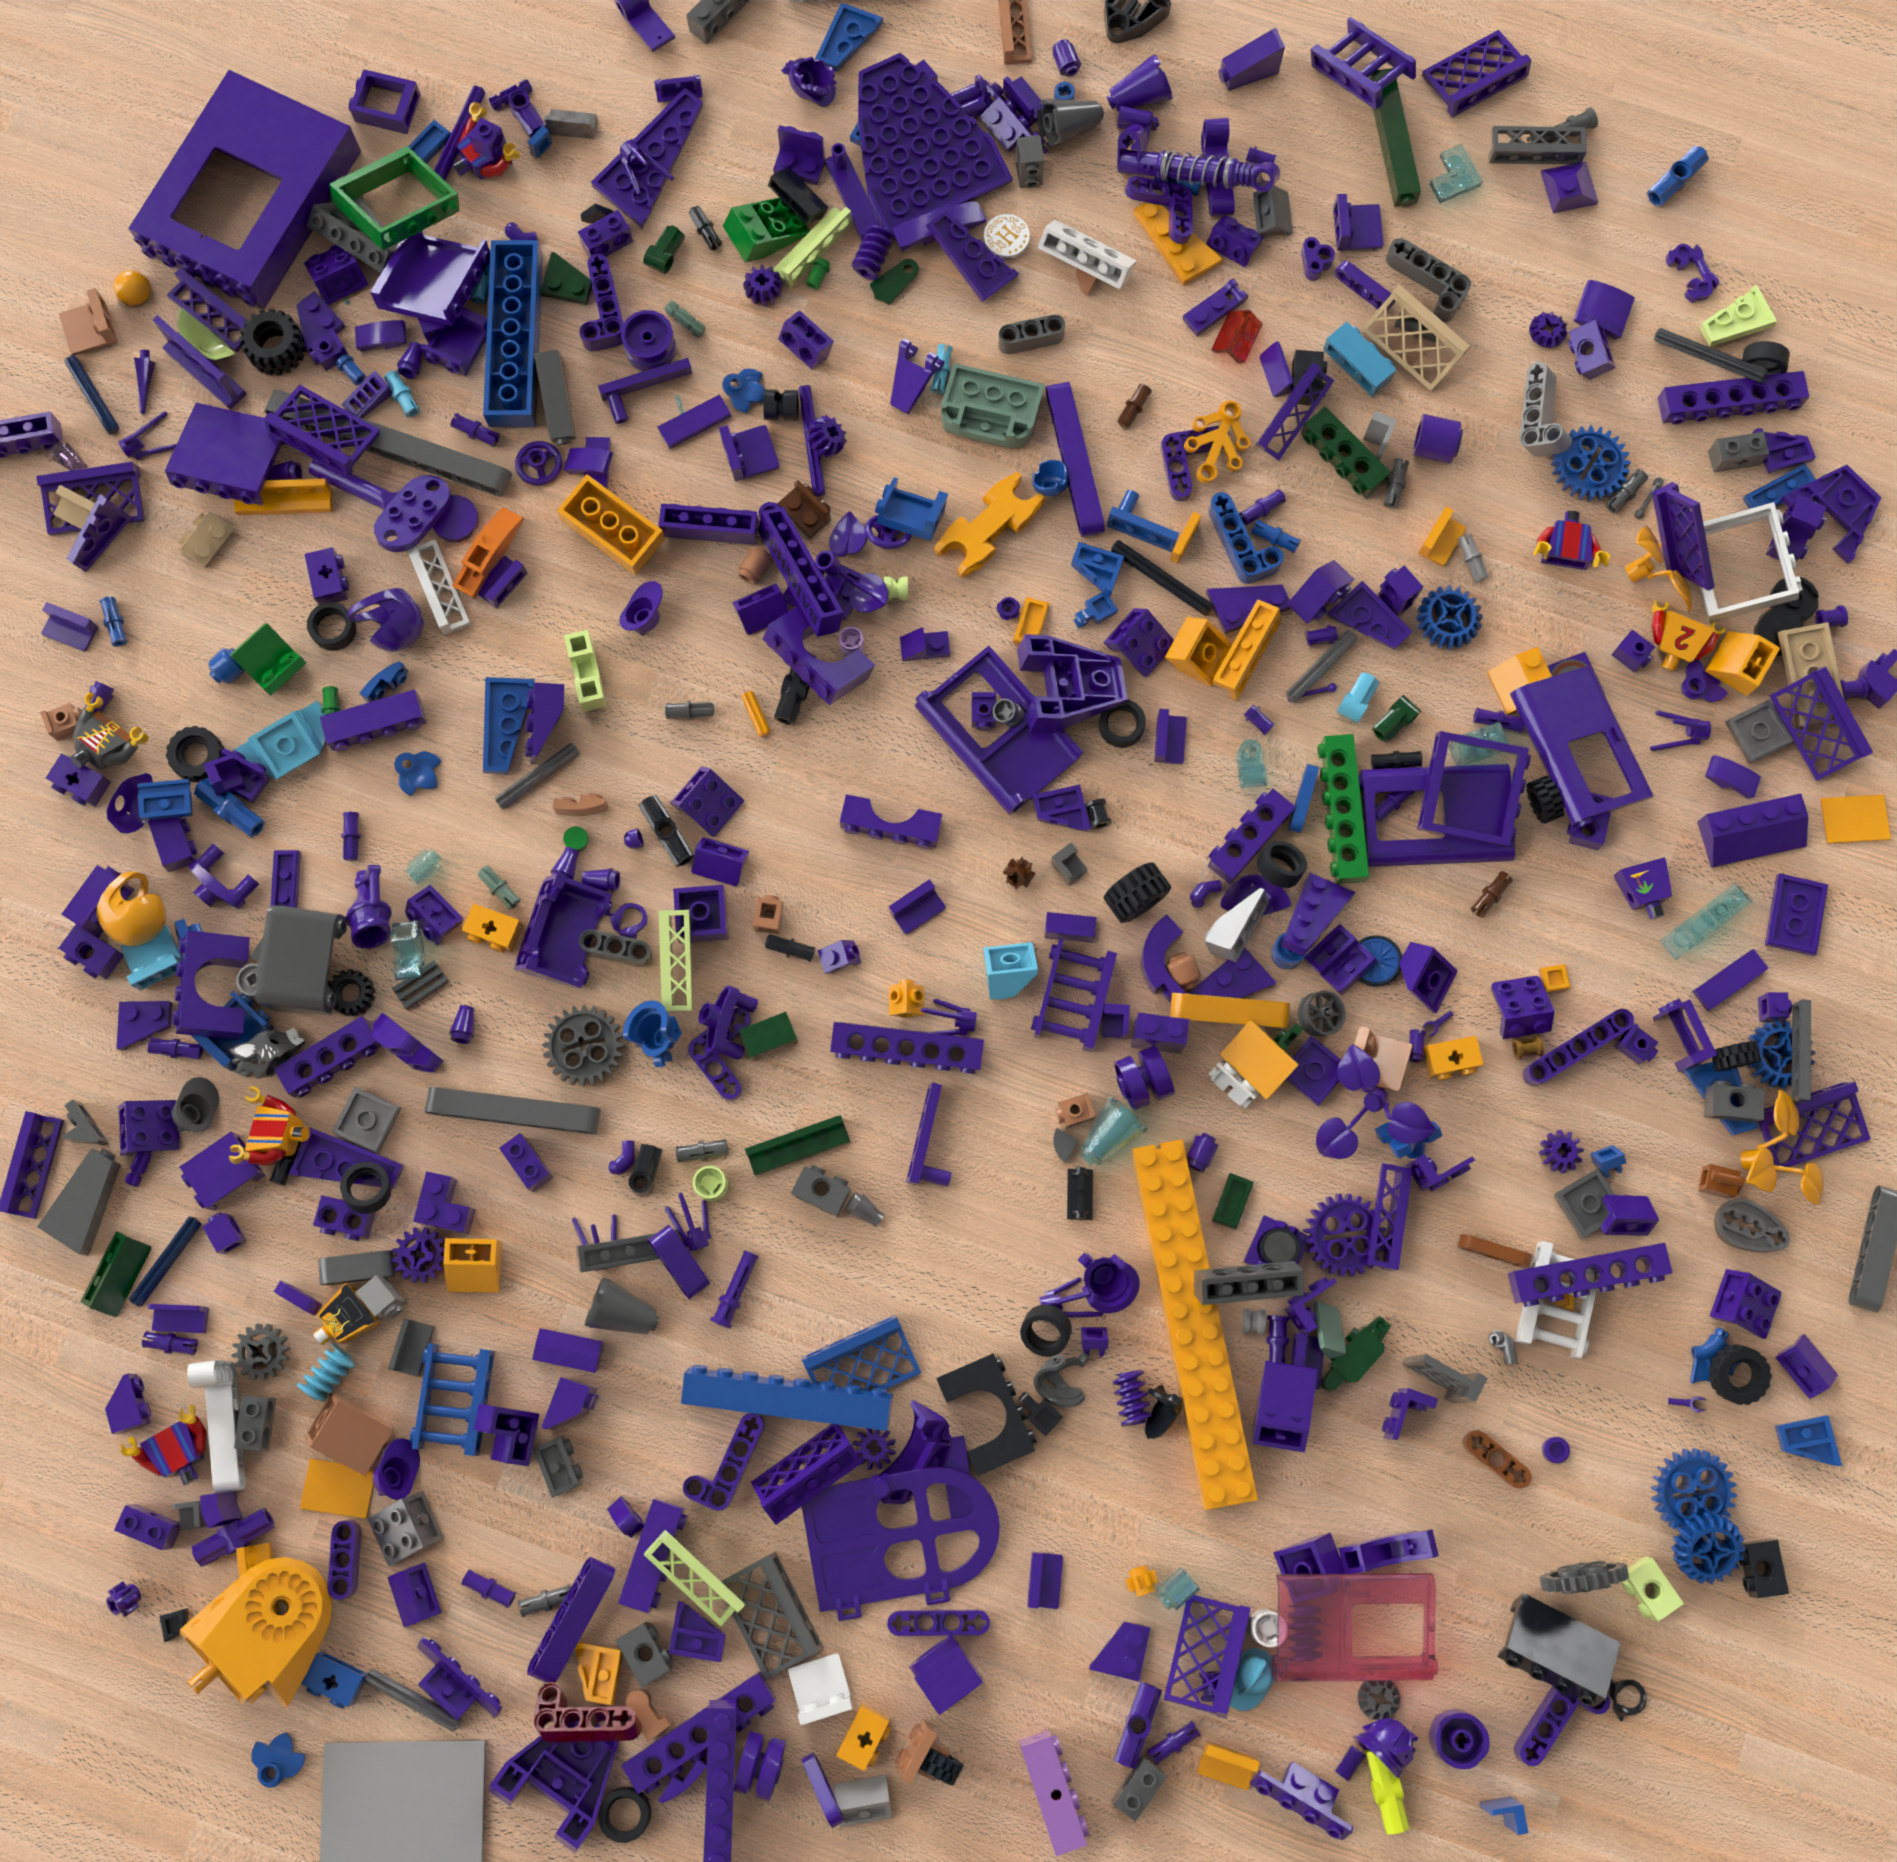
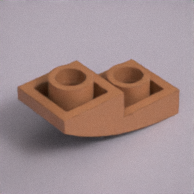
M589 793V795L581 794L579 803H577V800L569 797H563L562 800L555 798L552 808L556 814L586 816L607 811L608 804L603 799V796Z

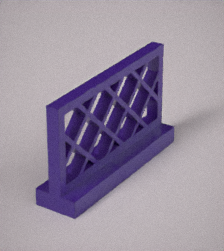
M1497 30L1423 70L1422 77L1447 104V112L1453 118L1529 76L1532 60L1527 54L1522 56L1507 38ZM1496 39L1502 45V48L1488 47V44ZM1473 52L1484 53L1482 59L1469 57V54ZM1486 53L1500 55L1499 61L1486 60ZM1502 56L1513 57L1514 59L1511 63L1501 62ZM1454 62L1465 63L1463 69L1451 68L1450 65ZM1467 64L1480 65V71L1466 70ZM1483 66L1497 68L1492 73L1482 72ZM1436 72L1445 73L1444 80L1436 79L1432 74ZM1448 74L1462 76L1461 81L1447 80ZM1464 76L1478 78L1472 84L1463 83ZM1445 87L1457 88L1459 90L1449 96L1445 91Z
M158 315L153 319V322L168 341L162 347L163 350L229 410L247 395L245 390L209 358L200 353Z
M300 384L274 414L269 412L264 418L267 433L346 478L353 472L352 466L380 435V429ZM302 394L309 398L311 403L296 405V400ZM325 407L331 413L329 415L316 416L315 409ZM312 409L314 417L299 419L298 411ZM295 412L296 414L295 420L286 421L281 418L285 413ZM346 419L350 421L351 426L336 428L335 420ZM319 422H333L334 428L319 430ZM315 423L317 431L305 432L301 429V425ZM366 430L370 433L367 438L356 439L355 431ZM352 432L354 440L339 442L338 434ZM335 434L337 442L326 444L321 441V436ZM355 446L356 451L349 457L342 453L341 448Z
M125 462L36 476L37 485L41 487L47 534L56 535L82 530L74 525L70 526L68 522H65L62 527H53L56 507L50 503L49 493L56 492L59 485L73 492L77 488H83L88 491L84 498L89 500L92 495L98 499L99 496L95 494V491L100 485L107 484L112 488L106 496L108 500L116 492L125 497L119 508L124 510L129 502L136 505L137 516H131L132 519L129 523L145 521L139 477H141L140 468L133 462ZM132 480L133 489L128 496L118 490L124 481Z
M1674 482L1653 491L1652 497L1666 570H1677L1682 577L1708 591L1715 588L1700 503L1681 494L1678 484Z
M1826 666L1812 671V673L1769 695L1815 781L1873 753ZM1810 679L1813 680L1816 686L1813 697L1800 693L1803 683ZM1798 686L1796 692L1790 691V690H1792L1793 688H1795V687ZM1784 693L1795 695L1791 709L1782 707L1777 697ZM1819 693L1823 699L1817 698ZM1799 696L1812 700L1808 714L1795 710ZM1816 701L1826 704L1828 711L1825 718L1812 715ZM1784 711H1788V712H1789V716H1788V717H1787V715L1785 714ZM1793 713L1807 717L1803 730L1793 728L1791 725ZM1830 715H1832L1835 721L1829 720ZM1811 718L1824 721L1820 735L1806 732ZM1828 723L1836 724L1840 729L1837 740L1824 736ZM1796 732L1801 733L1800 739H1799L1798 735L1796 734ZM1805 734L1818 738L1814 752L1804 748L1802 743ZM1842 736L1845 738L1846 742L1841 741ZM1822 739L1836 743L1832 756L1818 753ZM1840 744L1849 746L1853 753V756L1846 760L1835 758ZM1807 753L1813 754L1812 760ZM1817 756L1830 759L1827 770L1818 774L1814 766ZM1834 760L1840 762L1833 766Z
M1844 1081L1811 1092V1100L1802 1104H1795L1799 1115L1806 1118L1807 1121L1802 1131H1797L1799 1138L1794 1148L1784 1143V1140L1777 1142L1775 1146L1773 1144L1767 1147L1773 1155L1774 1165L1790 1167L1871 1140L1856 1096V1092H1859L1856 1082ZM1849 1099L1852 1107L1848 1116L1837 1111L1841 1102ZM1775 1105L1764 1108V1120L1758 1122L1765 1143L1774 1139L1770 1134L1768 1126L1775 1124ZM1822 1107L1831 1111L1825 1124L1814 1119L1818 1109ZM1835 1114L1846 1119L1840 1132L1830 1127ZM1812 1122L1823 1127L1817 1140L1807 1135ZM1851 1122L1858 1125L1861 1136L1851 1138L1845 1135ZM1828 1130L1839 1135L1833 1146L1822 1143ZM1804 1138L1815 1143L1809 1154L1799 1151ZM1781 1146L1792 1151L1788 1160L1780 1163L1777 1155Z
M830 1424L751 1481V1484L761 1501L762 1508L774 1524L777 1525L863 1462L840 1425ZM835 1433L832 1440H827L831 1435ZM823 1448H828L825 1454H820ZM814 1449L811 1455L806 1456L810 1450ZM807 1463L804 1469L799 1470L801 1464ZM792 1465L789 1471H784L785 1468ZM780 1479H785L782 1485H777ZM771 1480L768 1486L760 1487L767 1481Z
M1188 1593L1164 1695L1165 1701L1216 1714L1217 1717L1227 1719L1249 1621L1250 1607L1242 1605L1238 1607ZM1192 1602L1203 1604L1208 1614L1195 1621L1190 1612ZM1209 1606L1214 1607V1608H1216V1609H1214L1213 1611H1211V1609L1209 1608ZM1221 1610L1233 1612L1231 1622L1221 1628L1214 1615ZM1211 1617L1218 1630L1205 1637L1198 1624ZM1188 1618H1190L1192 1623L1187 1626ZM1195 1627L1202 1640L1189 1647L1184 1639L1186 1631ZM1227 1629H1229L1228 1637L1224 1632ZM1221 1633L1226 1641V1647L1215 1654L1208 1641ZM1205 1643L1212 1657L1199 1664L1192 1650ZM1182 1644H1184L1186 1649L1181 1652ZM1189 1653L1196 1666L1183 1673L1178 1665L1179 1658ZM1224 1654V1656H1223V1661H1222V1664H1221V1662H1220V1660L1218 1659V1657H1220V1656H1222V1655ZM1215 1660L1221 1669L1220 1674L1209 1680L1202 1667ZM1199 1669L1207 1683L1193 1690L1186 1677ZM1176 1670L1180 1674L1177 1678H1175ZM1183 1679L1190 1693L1182 1698L1171 1695L1173 1685ZM1216 1681H1218L1217 1687H1216V1690H1215L1212 1684L1215 1683ZM1208 1686L1214 1694L1212 1706L1202 1704L1196 1695ZM1193 1696L1195 1701L1188 1700V1698Z

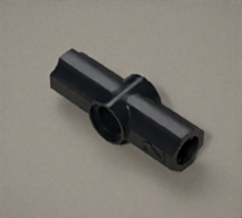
M792 668L783 680L781 698L774 715L775 720L786 725L795 724L802 701L806 700L810 688Z
M657 795L649 796L642 800L638 807L676 868L689 863L694 858V854ZM664 827H671L672 832L669 835L663 836L660 834Z

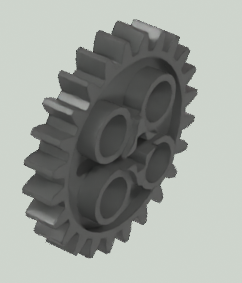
M586 1005L582 1006L581 1011H578L573 1006L571 1014L565 1009L563 1010V1019L555 1016L556 1026L548 1024L552 1033H544L549 1042L543 1043L542 1046L549 1049V1051L545 1052L543 1056L551 1058L547 1066L549 1068L556 1066L552 1073L555 1076L562 1073L561 1080L563 1082L570 1077V1084L573 1086L577 1080H579L582 1087H585L586 1080H589L594 1086L595 1078L598 1077L604 1082L603 1074L606 1072L609 1075H613L610 1067L620 1066L615 1059L624 1057L622 1053L618 1052V1049L625 1048L623 1043L618 1042V1040L624 1038L623 1033H616L621 1027L619 1024L612 1025L615 1020L613 1016L605 1019L607 1012L604 1009L597 1014L596 1006H593L590 1012ZM598 1025L599 1031L596 1035H587V1030L590 1026ZM566 1032H574L575 1036L571 1042H563V1036ZM603 1038L605 1039L603 1043H594ZM585 1040L588 1045H586V1050L582 1051L580 1046H582V1041ZM565 1048H573L566 1053H562V1050ZM604 1049V1057L600 1060H594L593 1053L595 1050ZM574 1055H579V1064L575 1067L569 1066V1059Z
M1594 1561L1557 1568L1558 1571H1550L1551 1573H1544V1575L1539 1577L1541 1588L1544 1592L1555 1591L1557 1593L1562 1591L1563 1594H1572L1609 1588L1611 1584H1618L1629 1579V1573L1625 1563Z

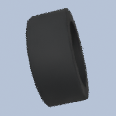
M1760 341L1749 344L1744 348L1742 360L1767 369V375L1787 373L1790 352L1787 347L1780 343Z
M322 603L310 612L307 619V630L310 637L320 648L328 651H338L347 647L356 635V622L348 620V610L339 603ZM330 614L341 615L346 623L344 631L333 639L323 638L318 632L320 621Z
M1128 699L1126 703L1101 713L1099 731L1102 738L1114 747L1126 748L1134 745L1144 733L1146 723L1144 712L1137 703ZM1115 711H1128L1135 717L1137 722L1136 729L1129 736H1117L1109 730L1108 719Z
M1273 841L1268 843L1257 860V867L1263 878L1272 885L1280 888H1291L1296 886L1307 870V861L1303 853L1294 845L1284 841ZM1272 858L1283 860L1291 867L1292 871L1282 869L1275 864Z
M361 1162L345 1171L341 1178L340 1191L345 1204L351 1210L370 1214L379 1211L387 1204L391 1197L392 1186L387 1172L380 1165L373 1162ZM365 1175L376 1176L381 1182V1190L375 1197L369 1200H357L352 1196L351 1186L354 1181Z
M1051 1305L1033 1307L1027 1313L1020 1329L1021 1340L1024 1345L1034 1354L1045 1357L1060 1354L1065 1349L1072 1332L1071 1322L1067 1315L1059 1308ZM1038 1320L1052 1323L1060 1332V1338L1055 1341H1047L1040 1338L1032 1329V1323Z
M620 1787L613 1790L603 1800L599 1808L598 1821L602 1832L607 1838L617 1843H628L636 1840L646 1830L651 1820V1806L648 1798L643 1792L637 1794L634 1787ZM621 1798L634 1800L641 1811L638 1825L629 1831L616 1829L611 1824L609 1818V1810L612 1804Z

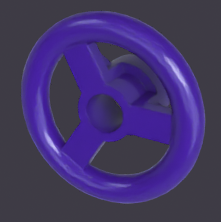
M534 441L528 443L520 449L516 456V472L528 484L535 486L546 485L555 480L561 472V454L555 446L548 442ZM554 456L555 467L546 476L544 470L546 462ZM522 464L530 465L537 470L539 478L528 476L524 472Z
M878 515L871 517L865 524L866 537L874 545L883 549L901 548L912 537L911 534L905 533L901 540L896 541L897 535L902 531L877 524ZM872 527L878 532V537L872 533Z

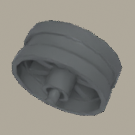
M1323 990L1307 994L1303 997L1298 1005L1297 1016L1299 1024L1306 1033L1315 1037L1335 1034L1342 1028L1345 1022L1346 1011L1339 996L1331 991ZM1321 996L1327 1000L1324 1006L1322 1003ZM1314 997L1317 1007L1311 1004ZM1333 1017V1023H1331L1329 1018ZM1312 1021H1317L1316 1027L1314 1026ZM1323 1022L1328 1028L1326 1032L1322 1031Z

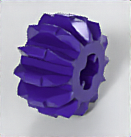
M761 264L759 270L752 267V273H746V281L743 283L746 297L748 299L752 298L754 305L761 301L763 306L766 305V301L774 304V297L780 298L783 288L779 272H774L772 266L765 269L763 264Z
M825 415L816 418L811 422L810 427L806 431L808 435L806 441L812 444L811 449L817 450L818 456L824 455L827 458L837 455L842 451L843 446L847 442L844 437L847 432L841 429L842 424L836 423L835 417L829 418Z
M1557 1130L1555 1135L1553 1133L1547 1134V1140H1543L1540 1143L1545 1149L1539 1151V1155L1546 1156L1547 1158L1543 1160L1542 1164L1551 1163L1550 1171L1554 1172L1559 1168L1561 1174L1566 1173L1567 1168L1571 1171L1575 1170V1163H1581L1583 1160L1577 1155L1584 1152L1583 1148H1577L1576 1144L1580 1143V1139L1577 1138L1572 1141V1132H1567L1564 1136L1562 1130ZM1562 1147L1561 1150H1565V1155L1561 1156L1562 1153L1558 1154L1557 1149Z
M866 1428L867 1437L859 1431L857 1435L863 1441L862 1443L853 1441L852 1445L861 1446V1450H857L856 1453L863 1455L861 1458L863 1463L866 1459L869 1460L867 1469H872L873 1461H876L878 1470L882 1469L880 1459L890 1464L891 1460L885 1456L886 1453L896 1454V1450L887 1449V1445L896 1443L895 1439L886 1442L885 1438L890 1435V1431L887 1430L880 1436L881 1430H876L875 1434H872V1429ZM872 1440H877L878 1446L882 1447L880 1453L876 1452L877 1455H871V1450L867 1449L868 1443L872 1444Z

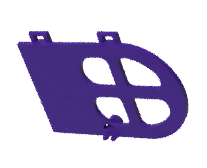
M927 1467L894 1474L883 1473L882 1476L873 1475L871 1478L832 1484L802 1506L819 1610L823 1612L837 1609L838 1621L861 1618L860 1605L911 1595L925 1593L927 1605L949 1602L948 1589L960 1586L976 1577L990 1562L999 1539V1516L989 1492L971 1475L950 1467ZM940 1483L960 1489L972 1499V1512L962 1517L939 1521L933 1520L930 1516L926 1492L928 1486ZM910 1490L914 1495L917 1513L916 1524L894 1529L884 1527L876 1515L877 1506L881 1498L886 1497L891 1491ZM966 1530L975 1531L979 1537V1545L970 1559L952 1571L940 1569L935 1545L936 1537ZM919 1540L923 1547L926 1565L925 1573L922 1576L909 1579H901L893 1575L888 1570L884 1561L887 1549L895 1543ZM932 1593H944V1597L931 1599ZM850 1608H855L856 1613L843 1615L842 1611Z

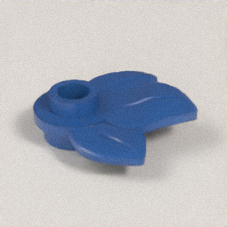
M743 369L739 374H728L723 379V391L730 396L731 403L735 409L748 413L750 403L763 402L765 388L759 383L763 375L760 371ZM731 382L737 383L738 387H733Z
M426 751L415 755L407 752L398 755L395 759L394 767L399 774L398 784L401 790L407 795L412 796L417 787L423 789L437 788V777L432 769L441 763L440 758ZM405 760L412 763V766L408 769L402 766Z
M285 1732L275 1737L269 1746L257 1741L252 1749L251 1759L258 1768L257 1776L259 1782L265 1787L272 1788L279 1785L284 1778L293 1777L301 1770L305 1762V1754L293 1753L292 1739ZM270 1768L276 1770V1776L274 1778H271L268 1775V1771Z

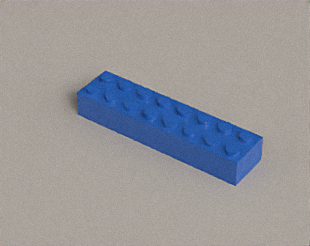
M491 240L483 416L488 427H536L538 372L534 353H539L540 291L543 258L538 240Z

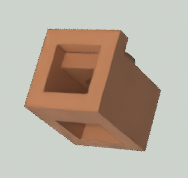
M68 703L48 712L44 710L40 713L48 734L58 741L73 735L77 720L82 711L79 707L76 708L71 703Z
M765 895L764 898L758 897L753 922L755 931L779 935L784 907L783 901L779 900V897L773 895ZM769 911L774 913L771 919L765 917V914Z
M1088 1092L1060 1101L1058 1103L1059 1108L1055 1109L1059 1123H1064L1065 1128L1094 1120L1096 1117ZM1072 1106H1077L1080 1112L1078 1114H1072L1070 1112V1108Z

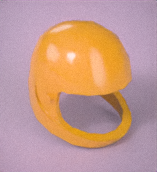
M129 871L119 875L101 895L96 910V918L103 931L114 941L130 947L141 946L153 940L162 931L166 923V909L161 897L155 894H147L148 880L140 872ZM131 879H140L141 884L137 897L131 901L124 900L120 892L121 887Z

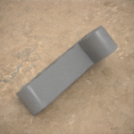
M1541 361L1533 363L1527 371L1520 432L1521 444L1534 456L1562 453L1568 450L1572 444V437L1558 423H1552L1556 375Z

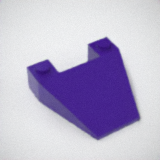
M1024 635L1017 650L1020 671L1043 672L1047 697L1035 696L1027 710L1030 733L1054 734L1127 702L1128 698L1120 658L1049 635Z
M579 1721L572 1723L570 1728L576 1727ZM539 1736L503 1765L489 1785V1792L511 1806L526 1783L569 1813L555 1833L554 1839L576 1854L593 1829L619 1741L547 1742Z

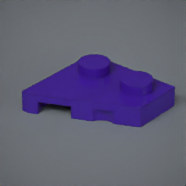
M1757 428L1753 433L1763 432V429ZM1777 431L1776 434L1764 432L1769 455L1763 462L1768 474L1809 463L1816 458L1808 436L1789 435Z
M1080 784L1032 795L1038 821L1085 832L1091 831Z
M119 1002L116 1049L124 1051L128 1049V1046L138 1041H144L154 1033H160L171 1028L172 1002Z
M678 1601L668 1654L721 1663L726 1634L686 1603Z

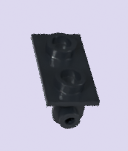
M1085 1167L1068 1169L1067 1220H1093V1169H1086Z

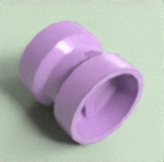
M846 627L841 631L839 643L841 652L845 656L850 655L857 649L861 652L863 651V635L858 628Z

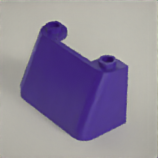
M559 874L546 877L540 887L514 969L573 988H582V985L584 986L588 981L589 972L587 971V966L584 965L587 955L581 949L579 937L586 930H595L598 920L610 913L612 894ZM592 938L586 940L585 946L587 948L590 947Z

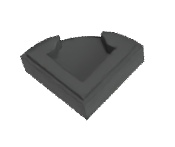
M1056 1128L1053 1137L1054 1149L1058 1157L1066 1163L1079 1140Z

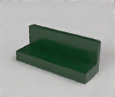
M116 1231L80 1302L91 1309L117 1317L151 1251V1246Z

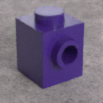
M1632 629L1611 655L1635 672L1640 666L1645 668L1652 660L1653 656L1650 653L1654 650L1655 646Z

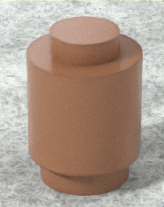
M756 547V549L750 548L739 567L740 572L738 576L749 584H755L756 581L761 579L771 562L768 557L769 553L760 547Z

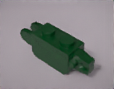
M1377 1316L1367 1326H1362L1359 1329L1354 1327L1346 1335V1355L1330 1359L1331 1361L1327 1364L1330 1370L1321 1381L1323 1389L1328 1390V1392L1330 1390L1335 1391L1343 1382H1358L1384 1353L1385 1349L1382 1340L1391 1327L1384 1318Z

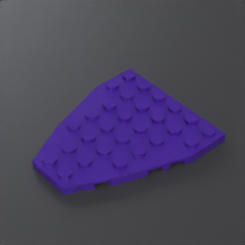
M898 53L859 71L858 129L867 194L882 227L892 233L891 228L939 209L970 202L1013 181L993 137L988 132L985 133L977 125V121L965 113L962 105L939 82L928 78L923 74L921 68L911 64L909 59L903 54Z

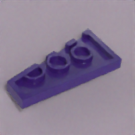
M946 210L927 223V229L982 303L1019 275L1014 268H1009L1000 256L994 255L985 247L986 244L980 239L974 238L969 233V230Z
M1309 873L1280 946L1304 956L1318 940L1322 932L1328 928L1333 919L1339 915L1344 906L1350 902L1355 892Z
M310 1127V1137L307 1141L303 1142L289 1172V1175L341 1182L345 1171L351 1166L361 1162H373L380 1165L387 1172L392 1189H394L404 1165ZM373 1175L359 1177L353 1182V1184L381 1187L380 1180Z

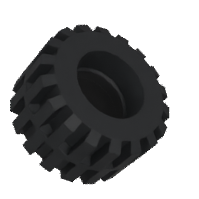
M263 309L259 311L260 314L258 315L252 314V319L250 321L246 319L244 322L245 328H241L240 333L242 337H239L241 347L252 365L262 373L265 371L267 375L271 376L273 372L279 376L282 375L283 371H286V373L291 372L290 368L293 366L297 368L299 366L298 361H303L304 359L302 352H306V346L302 332L289 314L286 315L284 311L279 310L276 312L275 309H269V312H265ZM283 336L278 346L271 349L263 348L269 338Z
M1154 862L1145 863L1113 884L1107 890L1103 899L1120 923H1125L1136 919L1159 903L1169 893L1171 885Z

